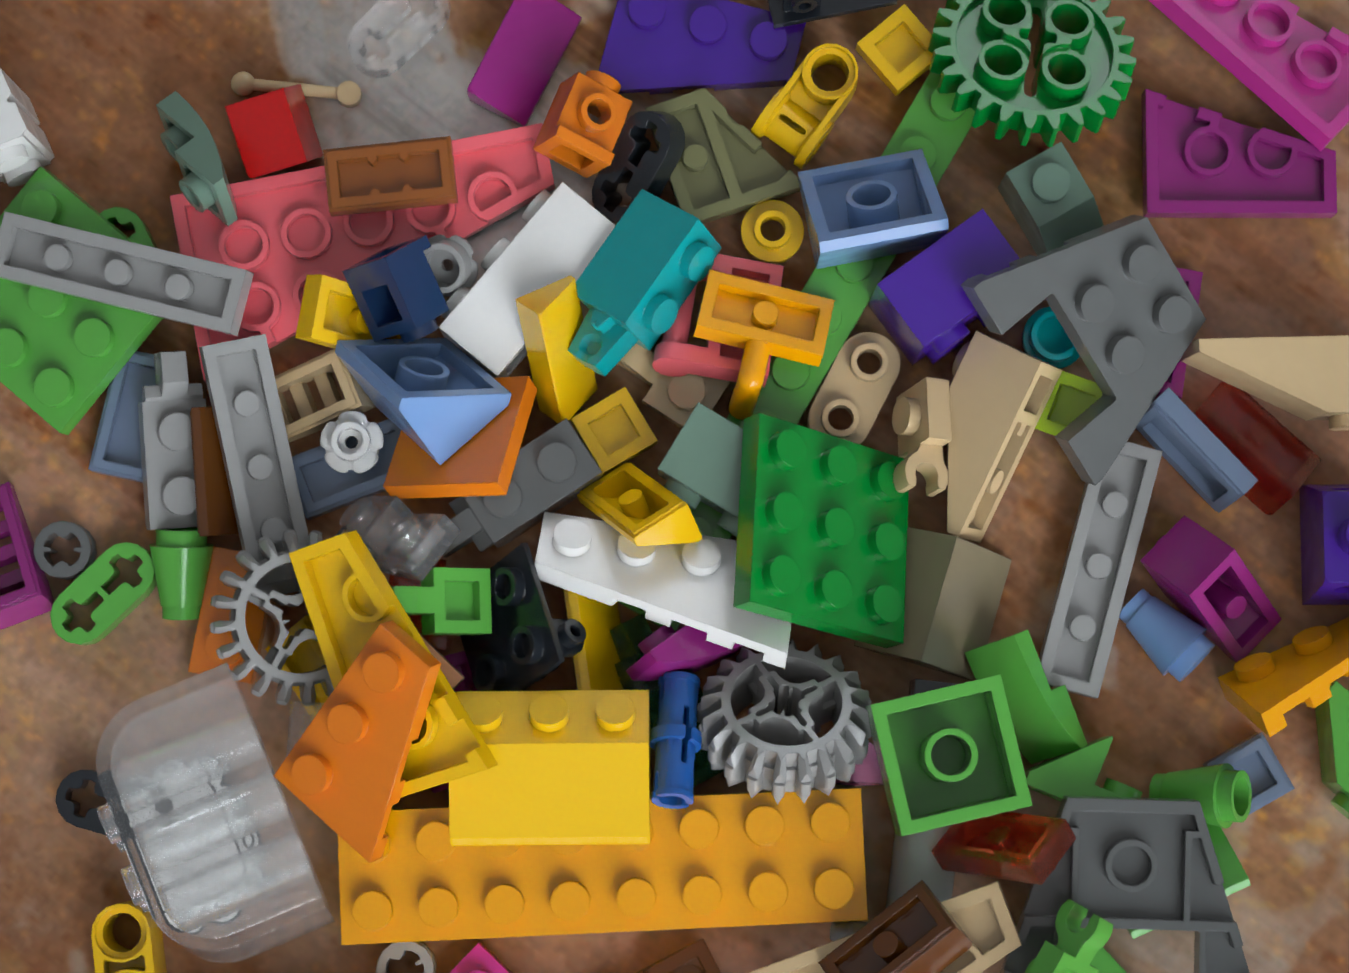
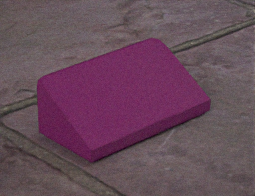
M513 0L467 88L469 100L521 127L527 126L582 17L556 0Z

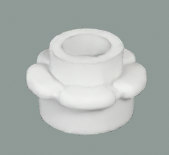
M347 411L341 413L337 421H330L325 425L321 432L320 444L326 450L324 457L332 469L340 473H346L349 470L363 473L370 470L377 463L379 449L384 445V437L379 425L375 422H369L364 413ZM349 437L357 438L358 444L355 448L350 449L346 446V440Z

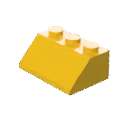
M649 690L455 692L498 765L449 782L450 846L650 844L651 747Z

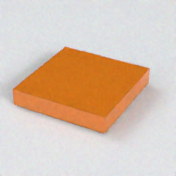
M530 377L494 378L512 393L509 405L442 465H439L401 430L383 484L384 489L391 498L507 495L537 393V387Z

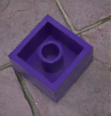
M982 208L877 283L868 306L912 366L926 356L932 364H935L964 343L962 339L970 333L967 328L970 324L978 319L982 326L986 327L961 287V284L973 276L979 274L989 275L1010 267L1009 262L1020 258Z

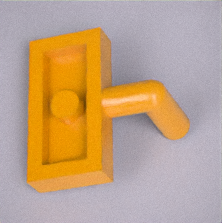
M709 270L693 337L744 349L738 378L729 403V412L733 417L744 420L752 416L764 382L769 355L816 367L820 366L835 300Z

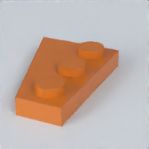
M393 620L380 623L274 774L278 781L369 863L383 856L388 835L384 834L392 806L399 803L406 781L402 778V773L412 741L419 738L441 666V662Z

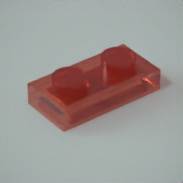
M1004 812L951 825L931 852L941 869L945 871L1042 885L1046 878L1055 870L1058 862L1076 840V837L1066 819Z

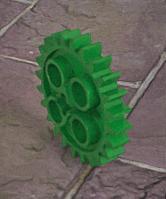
M947 0L945 8H939L929 42L928 51L933 53L929 70L931 73L941 74L937 88L939 93L948 94L956 92L951 108L954 113L968 108H972L975 111L971 123L973 128H977L989 120L996 124L994 130L995 139L1000 140L1009 129L1017 131L1021 146L1028 144L1032 133H1040L1046 146L1053 147L1058 131H1062L1072 143L1078 142L1083 126L1091 132L1097 133L1100 130L1104 117L1114 119L1121 101L1126 99L1133 80L1131 76L1137 63V58L1130 56V52L1134 44V37L1121 35L1126 22L1124 16L1106 17L1111 0H1097L1095 2L1090 0ZM1032 14H1036L1039 16L1040 22L1039 35L1033 55V66L1036 72L1031 84L1032 97L1024 93V84L1031 53V43L1028 37L1033 23Z

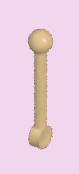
M245 71L236 73L231 80L232 90L241 96L249 95L253 91L271 92L301 84L304 96L338 99L339 103L347 108L357 106L362 99L361 89L353 81H344L338 87L254 79L250 73Z

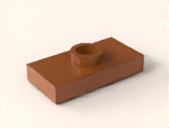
M450 136L323 150L328 206L332 217L458 203L453 145Z

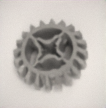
M291 529L283 532L282 543L284 551L277 553L272 540L268 536H264L257 541L258 549L264 558L260 562H257L245 550H241L236 554L235 558L238 564L247 573L243 578L227 570L221 573L219 580L224 585L235 589L233 598L215 595L211 598L210 604L217 609L230 610L229 621H215L210 623L209 627L210 632L213 634L231 632L233 642L219 647L216 650V654L219 659H224L239 652L243 661L235 666L230 673V676L235 681L246 677L252 669L259 674L252 684L251 693L253 695L261 697L267 691L270 682L273 681L278 683L275 694L277 704L287 705L291 698L292 686H299L302 704L311 706L315 704L316 700L314 684L321 683L328 697L334 690L326 664L318 669L304 673H292L281 669L287 658L292 656L300 643L307 639L318 641L315 631L306 628L299 629L295 632L294 636H289L284 647H282L289 634L284 624L290 620H282L283 610L270 603L271 600L280 606H299L304 601L301 589L298 593L287 596L275 590H269L257 583L270 570L281 565L292 564L289 553L298 550V537L295 530ZM316 530L311 531L307 538L306 547L323 541L322 533ZM248 601L268 614L274 623L275 634L264 659L253 647L247 633L245 611Z
M793 639L789 642L785 669L764 662V653L755 654L743 646L736 656V662L722 659L716 676H708L707 683L703 687L701 702L698 703L697 722L700 723L699 730L702 734V750L708 751L707 759L711 764V770L724 769V777L727 780L728 786L746 781L751 799L762 789L772 791L777 805L784 797L785 792H795L802 802L805 803L813 787L829 796L832 788L835 787L836 780L849 782L851 775L855 772V765L863 763V759L868 753V739L872 737L868 712L865 709V706L871 705V700L869 698V691L861 689L858 671L844 672L841 655L827 660L822 659V653L818 644L808 652L799 651ZM752 703L754 706L749 708L748 715L737 720L735 717L739 712ZM832 721L834 727L824 736L818 738L816 734L820 732L821 725Z

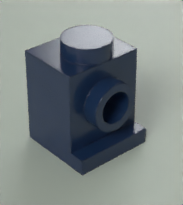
M427 235L385 248L342 271L374 342L399 334L403 343L420 339L436 331L439 327L435 318L449 311L437 280L423 252L431 247Z

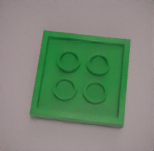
M757 413L745 418L743 421L733 607L883 648L903 644L909 490L905 493L897 492L893 482V474L896 466L904 458L763 413Z

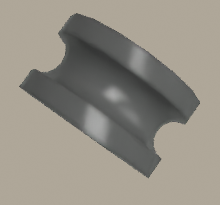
M67 521L53 522L44 527L36 537L33 548L35 561L41 570L50 576L65 580L76 579L96 560L97 556L96 541L91 533L82 526ZM60 536L66 540H72L77 537L80 541L81 547L73 549L80 553V557L73 565L64 561L56 564L53 563L50 554H55L58 551L51 548V545L57 537Z

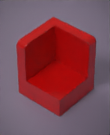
M301 84L284 87L225 106L246 173L250 178L266 175L323 156Z

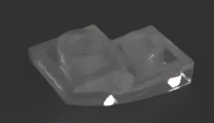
M367 496L354 502L344 512L340 519L342 528L335 536L357 530L382 572L402 578L423 581L461 531L445 514L413 513L397 496Z

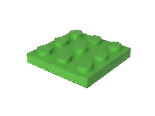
M41 166L4 210L34 219L133 242L54 174ZM4 211L0 215V226L2 223ZM0 278V382L59 433L69 435L163 318Z

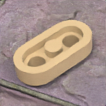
M863 332L852 336L843 344L809 410L807 418L808 428L860 445L864 442L900 371L898 350L887 337L874 332ZM863 353L875 354L880 360V370L874 374L862 372L857 365V358ZM837 408L847 410L852 417L851 426L845 430L834 429L828 421L829 413Z

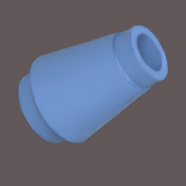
M1144 588L1121 610L1119 618L1126 624L1127 629L1163 676L1169 672L1177 681L1181 682L1202 662L1215 646L1204 635L1207 631L1205 627L1157 597H1152Z

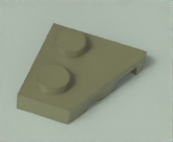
M705 88L645 108V111H660L674 115L681 123L685 132V147L669 178V183L678 208L699 218L703 224L750 209L754 205L767 200H777L800 192L798 177L791 170L787 171L762 147V142L744 125H739L729 116L726 108ZM651 129L657 149L659 150L661 143L655 138L657 129Z

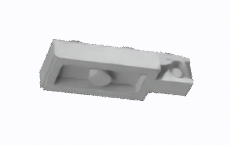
M161 351L154 354L156 385L142 386V402L138 403L146 530L198 527L190 411L192 407H206V399H203L201 383L189 384L186 351Z

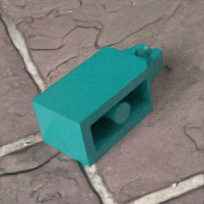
M641 189L576 281L578 298L589 311L568 351L581 364L606 377L635 343L650 351L661 334L665 333L673 325L678 310L696 284L708 275L715 257L722 249L699 218Z

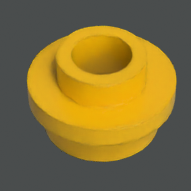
M767 200L758 203L746 213L742 221V243L746 251L760 262L771 264L784 262L795 255L803 241L804 226L800 215L792 206L782 201ZM770 220L779 222L785 231L783 237L777 241L765 239L760 231L761 226L765 222Z

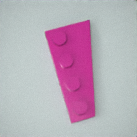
M1148 0L1320 152L1349 123V35L1333 26L1327 33L1296 15L1300 7L1288 0Z

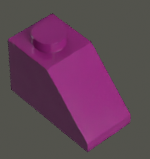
M1185 515L1140 560L1164 595L1188 618L1207 629L1205 635L1235 663L1246 657L1282 620L1236 550Z

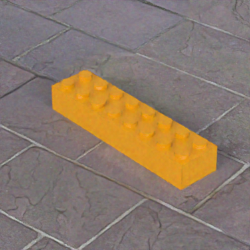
M835 788L831 790L829 796L818 789L811 790V794L805 803L802 802L795 792H785L778 805L772 795V791L759 792L752 799L749 793L694 795V803L692 805L689 804L687 808L681 809L659 807L652 803L650 797V844L450 846L449 807L391 809L384 834L388 835L383 856L372 863L364 859L338 835L341 945L868 920L861 788Z

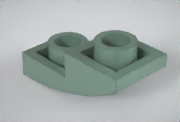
M174 91L156 104L165 129L160 134L162 143L169 154L178 162L184 177L179 181V187L186 199L196 210L204 212L208 209L229 226L238 219L236 203L217 146L209 129L198 113L179 93Z

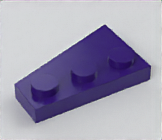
M618 0L599 71L612 76L621 84L619 94L649 92L650 95L673 93V90L713 88L714 91L781 87L785 86L793 75L806 22L774 29L770 11L729 0Z

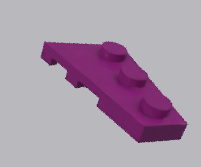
M1145 89L1141 94L1144 217L1332 218L1337 214L1335 150L1324 148L1320 152L1310 142L1264 127L1259 130L1223 118L1222 113L1203 107L1195 109L1166 99L1167 95Z

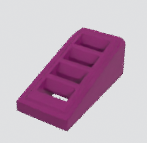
M10 482L0 485V512L3 511L5 515V520L0 521V540L9 536L12 539V543L0 547V568L17 561L20 568L0 575V595H3L0 596V629L8 628L51 611L54 603L47 576L35 561L34 541L14 486Z

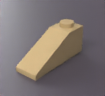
M978 331L975 332L971 342H967L959 350L952 368L954 378L949 387L952 441L948 443L947 532L962 539L981 543L1063 370Z
M1349 335L1197 339L1190 343L1180 359L1181 362L1306 421L1329 420V430H1349Z

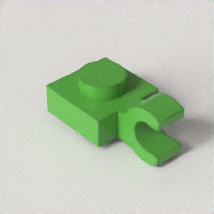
M432 567L420 569L421 587L391 586L408 616L422 615V635L492 634L490 568Z
M1068 899L1060 907L1055 920V928L1058 934L1057 946L1045 940L1038 955L1030 962L1025 973H1099L1100 970L1090 965L1098 950L1108 942L1112 934L1113 924L1093 914L1086 928L1080 932L1081 923L1086 917L1088 909Z

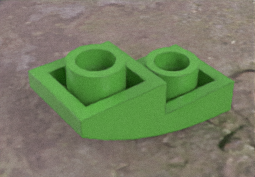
M1029 630L965 652L976 680L1001 674L1019 751L1030 764L1088 746L1066 686L1050 688Z

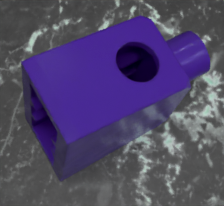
M1349 484L1299 485L1302 605H1349V587H1344L1349 586Z

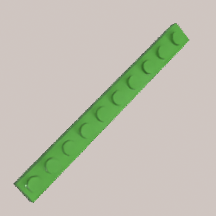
M930 72L881 156L922 149L937 187L971 129L975 111L972 108H968L954 113L951 108L956 92L948 94L939 93L937 88L941 74ZM897 254L814 269L801 292L835 300L820 366L816 367L771 356L769 376L765 388H761L752 415L763 413L794 424L799 423L843 344L847 341L871 300L877 283L882 281ZM729 413L727 420L743 429L744 420L737 419ZM701 501L695 510L690 508L701 535L731 539L733 534L717 524L722 516L721 513ZM619 601V604L645 618L646 612L642 609ZM648 620V621L652 622L653 624L657 625L658 627H662V626H663L662 624H659V623H656V622H654V621ZM672 621L671 626L677 631L681 623Z

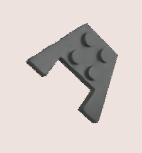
M1130 215L1063 241L1064 246L1038 256L1027 255L1009 262L1010 267L989 275L979 274L973 276L961 284V287L990 332L1001 335L1044 299L1048 302L1102 391L1101 398L1055 436L1080 479L1092 485H1097L1104 478L1206 320L1147 217Z
M1063 796L1016 926L1022 945L1006 955L1000 973H1025L1030 962L1038 955L1045 940L1057 946L1058 934L1055 928V920L1060 907L1068 899L1088 909L1080 928H1086L1089 919L1093 914H1096L1112 923L1113 929L1195 931L1194 973H1250L1242 949L1244 945L1237 922L1233 920L1223 887L1224 879L1200 801L1195 799Z

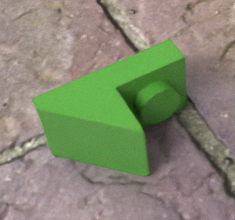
M1113 736L1101 737L1087 743L1088 746L1056 756L1024 770L1029 789L1059 802H1062L1063 796L1141 798L1143 793L1110 778H1106L1102 788L1095 785L1111 746Z

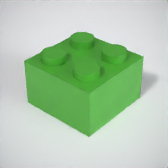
M1001 674L865 706L868 712L872 739L895 835L907 836L1033 806Z

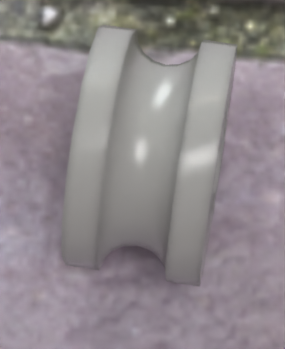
M420 941L392 943L382 951L377 960L376 973H390V960H399L403 958L406 951H412L420 957L415 962V965L423 964L424 973H436L437 964L434 954L426 944Z

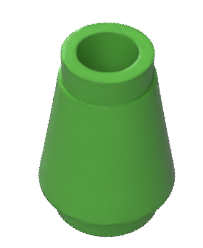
M198 527L156 529V543L150 544L149 547L160 605L162 606V619H199L214 544L207 543V536H200Z
M1223 763L1173 771L1166 774L1156 773L1150 782L1149 798L1200 801L1206 824L1229 828L1233 822L1242 823L1247 819L1251 808L1252 789L1249 776L1244 770H1234L1231 764Z

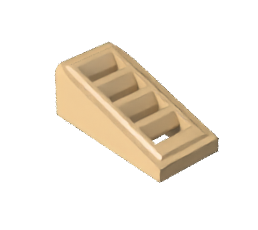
M335 349L275 376L289 443L323 430L328 422L337 421L339 415L343 412L358 411L364 413L376 407L337 356ZM335 372V375L345 397V399L343 400L340 397V394L331 373ZM312 380L315 381L325 408L319 411L307 385V382ZM290 390L301 419L295 422L282 393Z

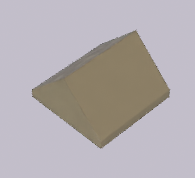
M908 527L904 643L890 648H883L855 640L854 646L970 681L976 680L965 652L988 644L1012 559L958 536Z

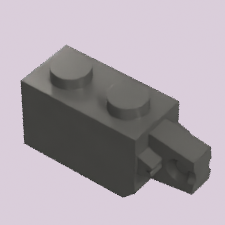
M566 418L519 450L507 495L457 497L449 503L456 516L431 532L429 536L444 558L451 556L473 541L480 552L493 545L500 548L543 521L544 512L555 513L576 499L577 494L581 490L602 478L603 473Z

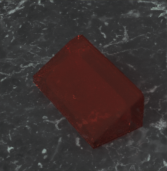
M1221 381L1193 412L1258 479L1244 496L1267 515H1273L1289 501L1322 460L1247 392Z

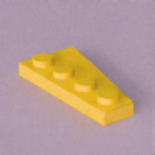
M357 530L342 533L289 553L334 689L380 623L393 620L431 654ZM441 669L436 679L419 738L412 741L402 773V778L406 781L401 797L479 773L498 765Z

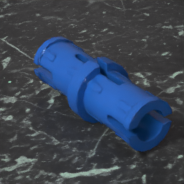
M671 671L664 673L658 679L659 705L657 726L653 727L650 731V747L655 750L651 801L662 808L681 809L687 808L689 804L692 805L694 803L693 777L695 753L699 752L702 748V734L697 729L700 678L689 672Z

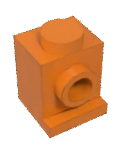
M589 70L585 75L577 72L560 83L533 150L588 178L611 165L615 155L612 151L633 101L619 94L621 84L612 76L596 70ZM588 113L598 118L597 123L589 118Z

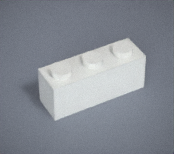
M564 182L552 194L544 189L533 199L522 215V219L527 224L512 242L503 237L493 246L481 263V267L486 270L483 276L471 290L467 287L458 288L446 302L449 311L441 315L445 320L439 326V329L444 338L452 342L493 378L508 377L527 355L515 299L569 275L577 281L616 226Z

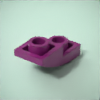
M663 625L637 645L644 656L629 667L626 672L633 681H655L660 676H663L664 673L671 671L694 673L732 656L741 650L743 645L735 643L731 650L706 641L707 632L687 625L676 632L671 625L670 627Z

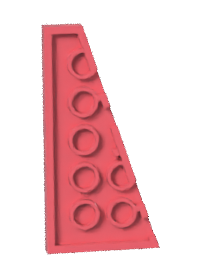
M543 123L452 140L458 203L332 217L328 206L325 166L230 184L236 203L238 219L229 226L208 209L204 212L196 210L183 193L171 195L170 201L180 254L245 269L254 273L238 336L194 326L203 380L206 382L199 347L266 334L268 347L271 349L296 335L307 275L323 274L347 282L342 271L385 248L427 235L428 239L439 234L444 235L446 238L457 235L467 239L528 205L544 189L548 192L553 191L555 184L550 158L533 150Z

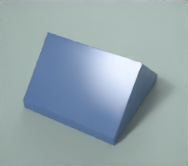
M922 149L797 172L816 269L926 249L945 236L949 230L948 217Z
M420 338L409 343H403L402 339H382L375 342L373 339L337 340L335 353L376 408L439 465H442L509 405L512 393L447 338Z

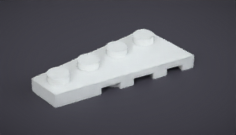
M544 512L535 558V567L540 581L610 606L614 605L617 601H621L638 607L646 612L645 619L670 627L672 621L707 632L706 641L731 650L735 643L764 653V662L785 669L791 623L733 607L737 540L702 535L703 539L694 543L636 546L603 520Z

